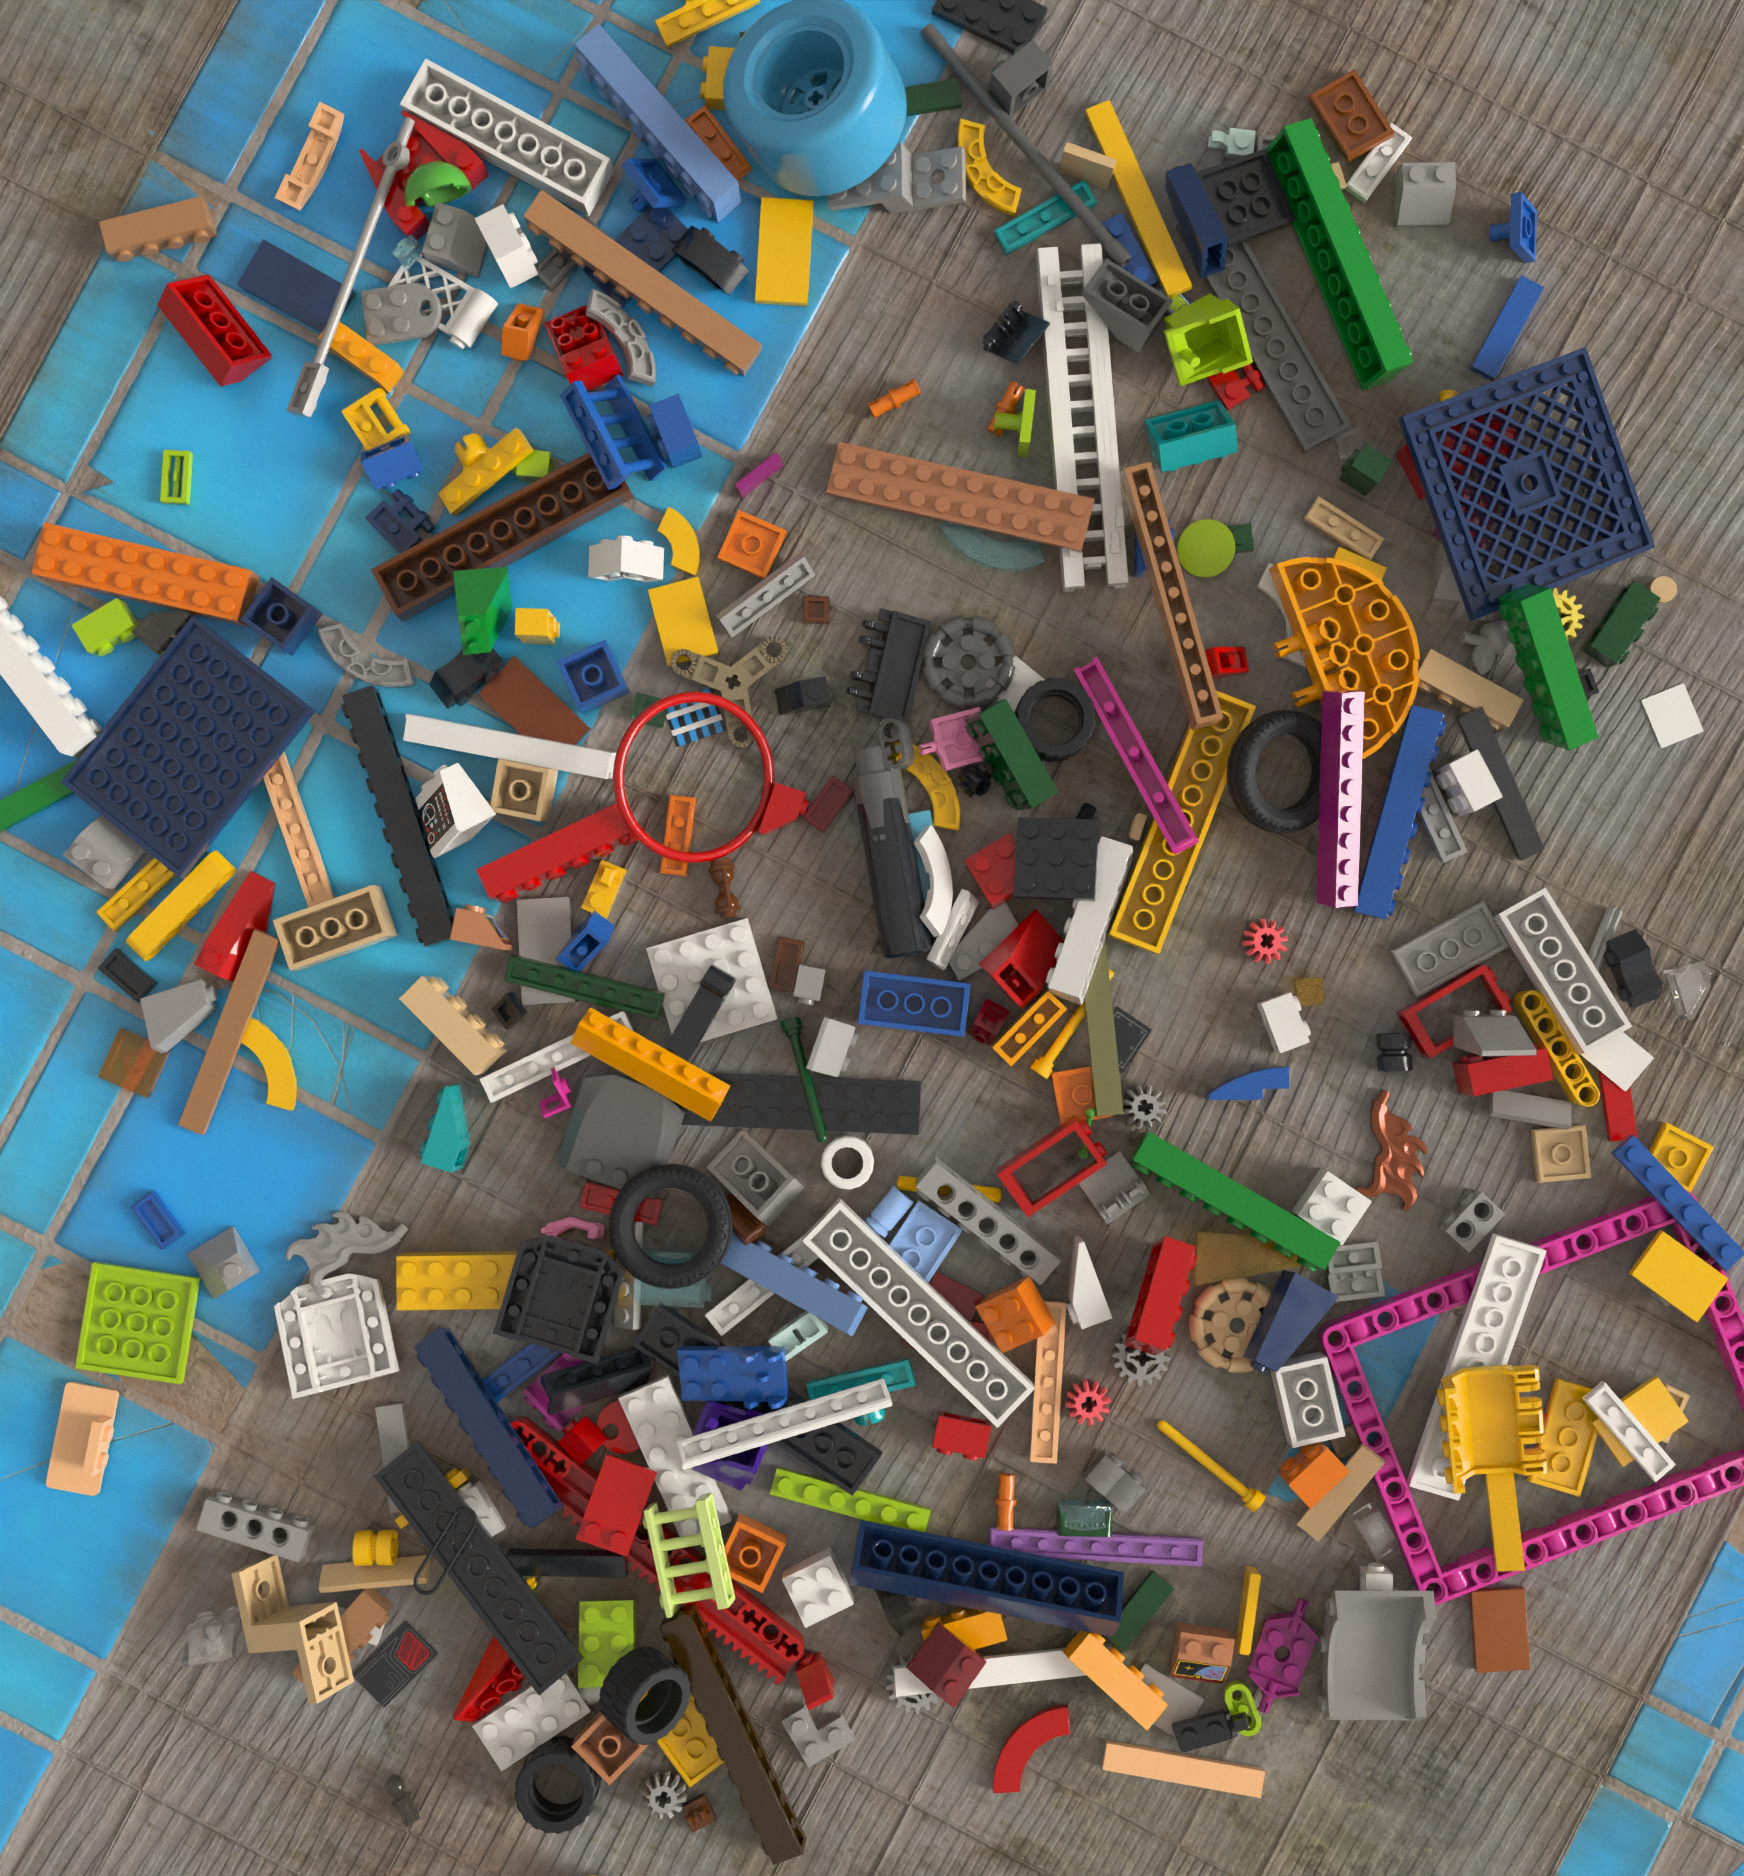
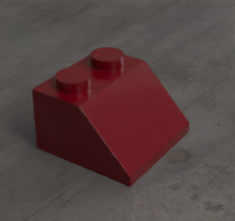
M938 1622L906 1668L932 1692L955 1708L987 1662L980 1653Z

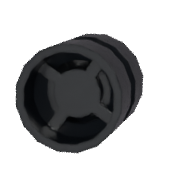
M1411 1033L1376 1034L1377 1049L1382 1051V1054L1377 1056V1071L1413 1070L1412 1055L1407 1053V1050L1412 1045Z

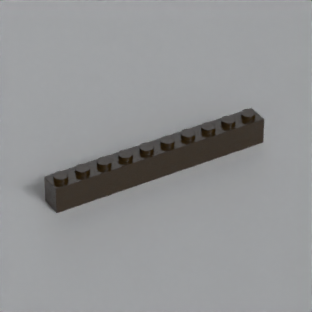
M695 1602L679 1608L671 1618H666L665 1615L660 1625L661 1636L664 1641H668L674 1663L677 1666L679 1665L688 1675L695 1707L699 1713H702L706 1721L707 1733L710 1737L714 1738L718 1756L722 1761H725L729 1779L733 1785H736L740 1793V1802L744 1808H747L751 1816L752 1827L755 1832L759 1833L762 1839L764 1853L770 1856L773 1865L803 1855L807 1840Z

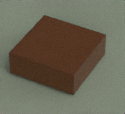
M803 596V624H829V596Z

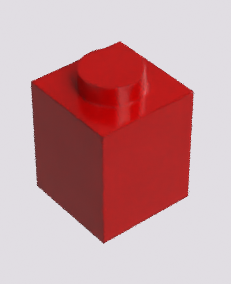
M584 1416L578 1423L573 1420L562 1430L566 1435L558 1443L580 1466L607 1438L587 1416Z

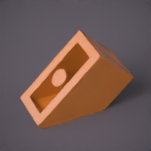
M521 303L517 304L503 325L501 355L508 356L516 361L528 360L535 349L544 309Z

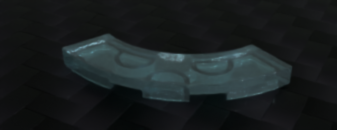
M949 522L940 524V528L949 542L959 552H962L965 556L982 566L992 569L1018 571L1034 568L1045 563L1036 542L1028 540L1018 543L999 542L984 536L975 528Z

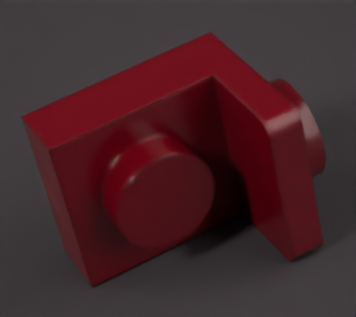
M986 999L968 1030V1034L979 1043L991 1045L1010 1011Z

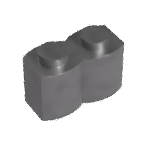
M1103 1451L1085 1471L1083 1477L1115 1507L1126 1514L1146 1491L1142 1485L1144 1480L1135 1471L1131 1470L1128 1473L1121 1466L1124 1462L1113 1452L1108 1455Z

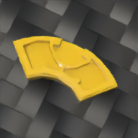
M668 507L658 532L666 537L672 546L673 557L671 566L696 577L700 564V549L697 537L689 522L676 510Z

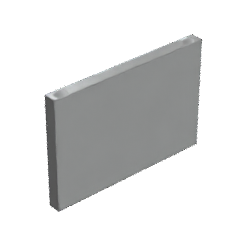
M1144 1662L1139 1670L1145 1676L1142 1681L1148 1686L1151 1683L1157 1686L1164 1693L1161 1698L1168 1704L1153 1725L1176 1739L1172 1724L1195 1717L1205 1699Z

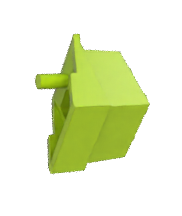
M1209 293L1164 318L1167 328L1164 331V335L1180 386L1220 372L1224 374L1253 362L1240 308L1229 299L1222 301Z

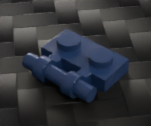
M396 489L391 496L397 502L392 507L383 500L365 518L399 553H402L423 540L416 533L419 528L422 527L427 533H431L435 529V525L430 521V516L425 511H420L413 504L414 500L408 494L404 495L400 489ZM403 511H406L413 518L408 524L399 516Z

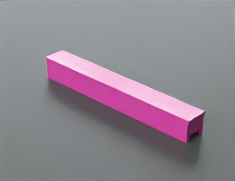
M1098 657L1093 658L1092 662L1079 669L1077 667L1074 669L1089 698L1091 697L1096 712L1174 854L1176 855L1198 843L1199 841Z

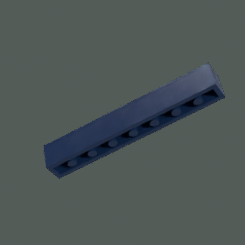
M438 1328L414 1346L418 1353L416 1355L418 1361L423 1367H427L432 1375L430 1378L433 1385L437 1389H441L445 1395V1403L452 1412L457 1414L460 1419L459 1425L461 1429L471 1436L474 1441L473 1447L479 1456L484 1457L489 1465L488 1471L490 1475L502 1485L504 1497L516 1507L518 1511L517 1517L520 1522L528 1526V1528L536 1527L564 1507L450 1328Z

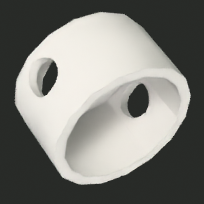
M845 1134L835 1137L826 1145L822 1153L821 1168L823 1175L830 1184L840 1189L850 1190L860 1187L869 1179L873 1172L874 1157L872 1150L865 1140L856 1135ZM845 1147L857 1150L863 1159L861 1172L856 1177L850 1179L837 1176L831 1165L835 1152Z

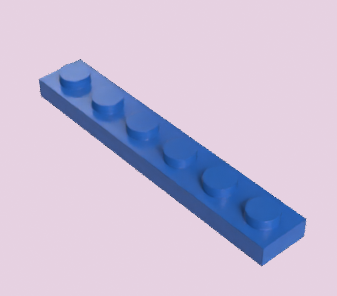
M1629 1135L1611 1152L1723 1271H1728L1744 1255V1250L1634 1135Z

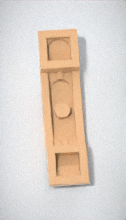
M319 101L308 125L311 128L310 134L290 176L285 174L275 199L299 211L306 204L317 188L335 150L344 119L342 112Z

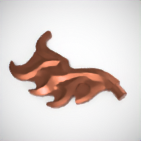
M1381 1089L1376 1101L1373 1100L1370 1111L1371 1129L1381 1146V1151L1375 1156L1372 1184L1368 1188L1356 1187L1355 1190L1365 1197H1376L1381 1193L1396 1194L1402 1198L1404 1204L1401 1210L1405 1211L1410 1209L1416 1202L1417 1193L1412 1182L1413 1173L1417 1172L1420 1177L1424 1176L1423 1166L1417 1158L1416 1150L1420 1149L1423 1154H1427V1148L1420 1138L1408 1135V1131L1413 1129L1410 1123L1392 1114L1387 1109L1386 1103L1391 1093Z

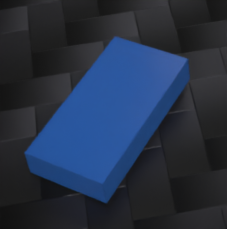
M156 1191L150 1192L131 1206L133 1212L161 1250L186 1234Z

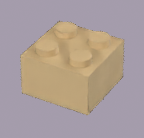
M498 759L490 804L491 808L495 813L536 821H549L558 770Z

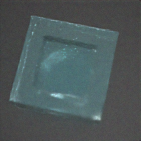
M410 234L406 239L401 240L397 244L392 254L408 270L423 256V248Z

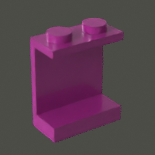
M563 1353L541 1375L587 1361ZM540 1375L523 1391L526 1395L524 1399L530 1407L539 1409L544 1415L543 1420L550 1428H556L560 1431L585 1405L548 1415L549 1399L540 1382Z

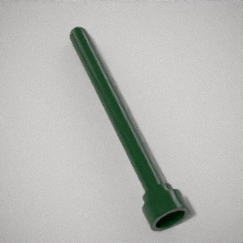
M800 1017L789 1018L780 1022L782 1033L786 1034V1038L790 1039L817 1140L822 1143L827 1140V1134L809 1069H806L807 1061L800 1039L801 1029L803 1028Z

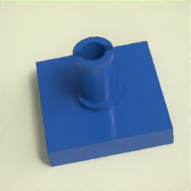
M627 158L621 165L638 188L633 197L629 199L630 205L635 202L632 207L636 211L642 212L648 203L653 208L681 207L686 202V197L656 159Z
M1522 192L1511 194L1510 222L1490 225L1489 236L1492 242L1510 239L1509 246L1524 263L1536 261L1537 210Z

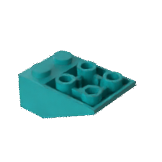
M457 1083L446 1085L444 1089H440L436 1099V1104L439 1105L437 1113L431 1116L428 1124V1130H431L428 1141H423L419 1155L422 1156L421 1164L450 1173L462 1169L470 1146L461 1086Z

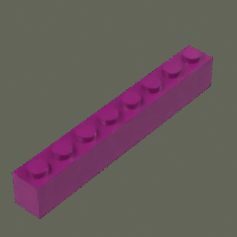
M1345 689L1322 691L1316 903L1334 908L1358 905L1365 692Z

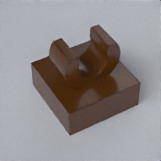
M705 1792L683 1803L681 1812L692 1833L716 1821L717 1816Z

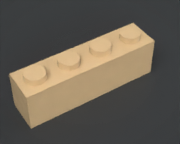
M1432 649L1426 651L1418 663L1419 683L1417 690L1423 693L1431 692L1438 696L1437 700L1447 706L1454 705L1460 708L1462 714L1482 706L1493 731H1502L1509 728L1524 699Z

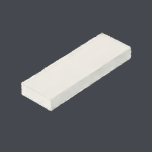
M1393 123L1390 126L1394 131V136L1374 147L1346 184L1345 190L1364 204L1412 139L1411 136Z
M962 889L951 909L946 927L942 934L937 937L927 957L931 964L943 971L946 969L979 904V901L967 890Z

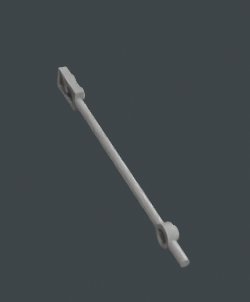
M405 117L397 140L391 143L384 152L383 163L386 165V169L312 362L305 361L286 411L293 415L311 418L312 413L316 409L319 394L325 385L326 376L329 368L323 364L396 171L404 169L410 160V152L406 145L415 121L409 117Z

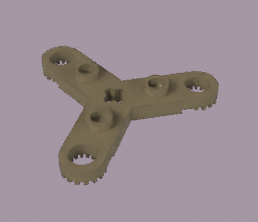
M769 637L731 667L692 651L681 649L672 655L670 665L676 675L721 692L723 698L735 703L752 717L747 688L784 660L787 654V646L781 638ZM776 643L781 647L782 652L778 657L773 658L768 655L766 648L769 644ZM678 657H689L691 660L690 668L687 670L679 669L676 666ZM737 676V682L741 683L740 686H735L733 690L729 689V684L725 680ZM724 710L729 742L736 748L748 747L754 739L752 734L738 718ZM739 727L745 728L749 734L748 739L744 742L736 741L733 736L735 729Z

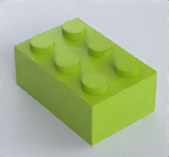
M637 1601L579 1602V1652L584 1658L578 1663V1688L602 1687L605 1676H607L617 1660L626 1655L627 1652L637 1649Z

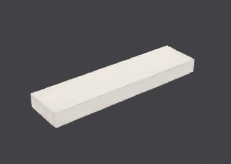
M1601 1381L1582 1398L1654 1482H1657L1676 1465L1605 1382Z

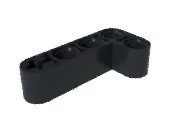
M712 964L705 973L697 993L664 1049L689 1062L737 978Z

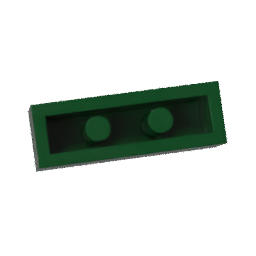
M1636 581L1626 585L1582 651L1607 668L1616 664H1622L1630 653L1627 649L1631 643H1635L1644 632L1642 626L1646 620L1650 621L1657 613L1659 608L1656 605L1661 598Z

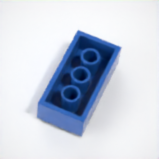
M864 971L858 1024L964 1037L971 984Z

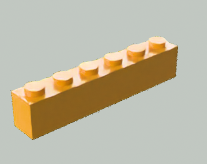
M591 1007L579 1022L571 1044L710 1122L730 1088V1085Z

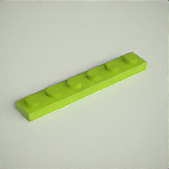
M779 1466L776 1468L770 1495L861 1520L920 1532L926 1531L931 1508L859 1488L852 1496L830 1480Z

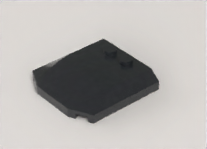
M554 1235L523 1240L518 1248L493 1334L516 1341H525L598 1364L626 1270L604 1250Z

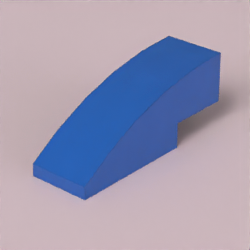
M1269 1067L1237 1075L1205 1093V1099L1263 1100V1089H1289V1067Z

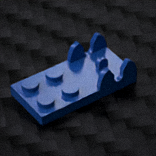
M680 1346L677 1350L682 1401H743L744 1407L747 1409L758 1406L762 1401H768V1406L771 1409H777L783 1406L789 1397L784 1346Z

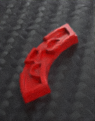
M1067 1704L1039 1711L1012 1731L996 1760L993 1775V1794L1020 1792L1022 1772L1033 1752L1042 1744L1055 1737L1070 1735Z

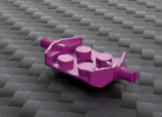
M1298 1597L1294 1612L1275 1613L1267 1616L1247 1669L1250 1678L1261 1689L1263 1696L1257 1709L1262 1713L1264 1711L1265 1714L1269 1713L1273 1699L1300 1695L1298 1688L1316 1641H1320L1316 1633L1304 1621V1614L1309 1601ZM1280 1646H1285L1288 1648L1287 1656L1282 1659L1276 1658L1274 1655L1275 1650Z

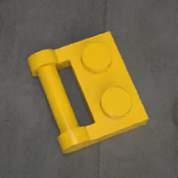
M382 387L373 390L341 411L366 450L408 433L411 434L406 424L403 425L386 399L387 394ZM375 403L378 404L394 429L388 434L370 407Z

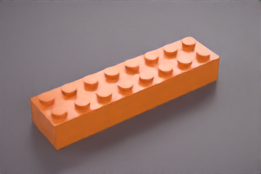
M45 522L31 574L46 581L245 627L248 625L240 619L254 601L260 577L249 569Z

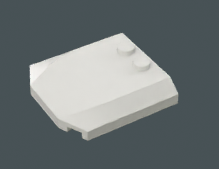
M347 1273L321 1280V1286L326 1291L323 1296L319 1295L309 1283L296 1287L290 1292L288 1297L274 1306L292 1399L399 1372L380 1279Z

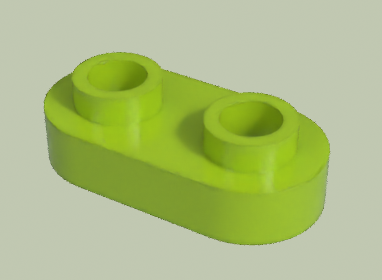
M1235 1680L1229 1682L1223 1690V1697L1231 1715L1246 1712V1715L1251 1717L1249 1729L1239 1733L1244 1736H1253L1261 1728V1718L1251 1692L1242 1681ZM1236 1690L1241 1691L1240 1696H1238V1697H1233V1696H1232V1693H1233L1234 1691H1236Z

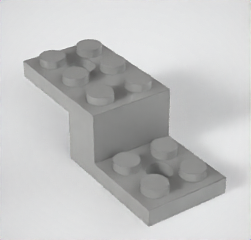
M897 143L885 163L869 178L850 189L828 195V208L836 211L881 203L891 214L965 203V149L960 146L912 155L902 143ZM938 173H945V178L940 184L933 183L934 177Z

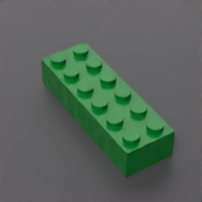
M1526 584L1499 596V612L1501 617L1506 620L1509 629L1507 630V637L1515 647V661L1518 667L1522 669L1525 678L1523 679V685L1531 696L1533 702L1531 709L1539 720L1541 726L1539 734L1543 741L1570 751L1599 738L1551 588Z

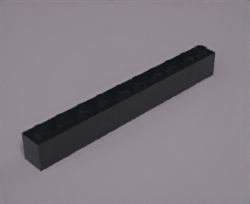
M372 685L342 695L344 703L341 704L342 711L346 719L350 718L353 727L350 729V735L355 744L358 743L361 752L358 754V759L362 768L367 770L369 778L366 779V783L370 793H374L377 803L374 804L375 811L379 818H383L386 827L382 829L386 842L391 843L394 852L391 853V859L395 868L400 870L402 878H399V883L403 893H407L410 903L407 904L408 911L412 918H416L419 927L416 928L417 938L420 943H424L425 947H433L451 941L454 916L435 858L430 852L419 810L379 689Z

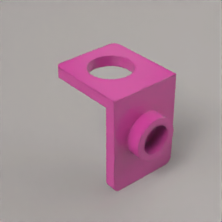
M555 1067L551 1068L553 1083L559 1093L539 1102L543 1118L571 1107L570 1085L566 1078L561 1079ZM560 1101L556 1107L547 1109L550 1103Z

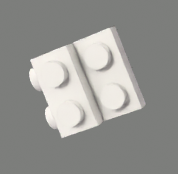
M480 1481L473 1485L471 1482H467L457 1489L469 1507L475 1511L477 1517L492 1537L506 1528L504 1521Z

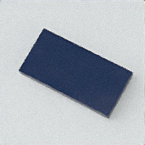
M264 239L237 283L242 289L320 333L326 327L342 283ZM351 290L341 318L356 295L354 290Z

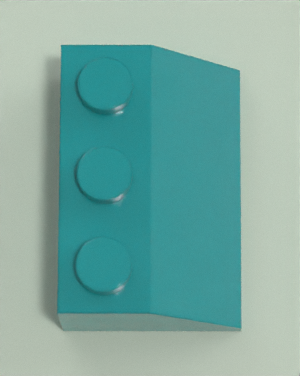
M1220 400L1144 420L1152 454L1161 472L1175 471L1180 467L1191 464L1197 465L1206 460L1223 458L1238 452L1236 424Z

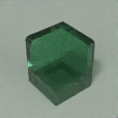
M636 692L630 714L631 720L634 721L642 711L662 698ZM669 708L662 710L645 724L663 728Z

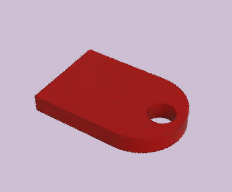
M619 1399L607 1404L601 1411L596 1426L607 1438L603 1445L610 1451L619 1454H627L641 1449ZM607 1424L617 1426L619 1433L616 1437L611 1438L605 1434L604 1427Z

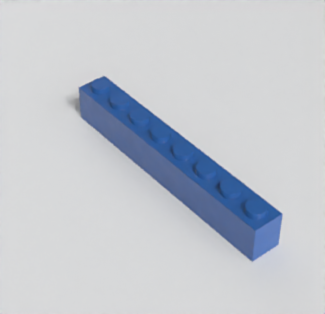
M1412 705L1407 715L1360 882L1358 905L1353 907L1352 912L1382 920L1387 919V915L1392 916L1396 900H1392L1394 890H1399L1401 887L1403 875L1399 874L1401 865L1407 864L1410 855V849L1406 847L1409 838L1414 839L1418 824L1413 822L1416 813H1421L1425 801V798L1421 797L1423 787L1428 788L1432 772H1428L1431 761H1436L1439 747L1435 746L1438 736L1443 735L1446 721L1442 720L1444 715L1442 712Z

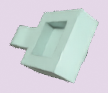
M1229 128L1226 135L1222 131L1213 130L1211 136H1209L1208 148L1226 150L1225 158L1236 159L1254 152L1256 131Z

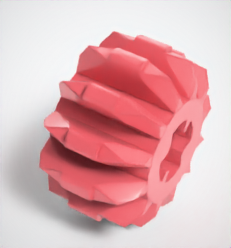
M1265 919L1259 920V926L1254 922L1250 923L1249 926L1253 932H1243V935L1250 939L1249 941H1243L1242 946L1250 945L1251 947L1245 954L1250 956L1255 953L1254 962H1259L1263 957L1265 964L1271 962V957L1279 960L1280 955L1277 950L1281 952L1287 950L1285 946L1280 945L1281 942L1288 941L1287 936L1280 937L1279 935L1284 931V928L1278 927L1275 929L1276 921L1271 920L1268 925ZM1262 937H1269L1270 940L1267 941L1268 947L1260 945L1263 941Z
M1083 1379V1387L1080 1388L1075 1382L1073 1387L1076 1392H1066V1395L1072 1400L1066 1401L1065 1406L1072 1408L1069 1411L1071 1418L1078 1415V1424H1082L1085 1418H1087L1088 1425L1092 1426L1093 1417H1096L1101 1422L1103 1418L1100 1412L1109 1413V1408L1104 1404L1110 1403L1111 1399L1108 1396H1104L1107 1392L1104 1386L1098 1389V1381L1094 1380L1089 1387L1088 1380ZM1086 1397H1090L1092 1400L1090 1407H1085L1084 1405Z

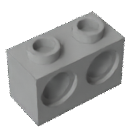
M1477 1190L1465 1193L1459 1200L1461 1204L1442 1218V1224L1439 1227L1461 1250L1468 1253L1505 1215L1483 1192ZM1478 1203H1482L1483 1212L1481 1215L1476 1216L1474 1214V1207ZM1463 1222L1466 1227L1465 1232L1458 1236L1456 1227L1459 1223Z

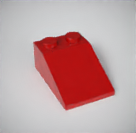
M606 1454L576 1539L627 1557L657 1471Z

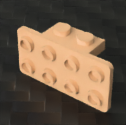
M73 1381L65 1385L46 1479L47 1487L95 1496L100 1492L104 1469L109 1458V1443L114 1433L113 1423L119 1398L117 1390Z

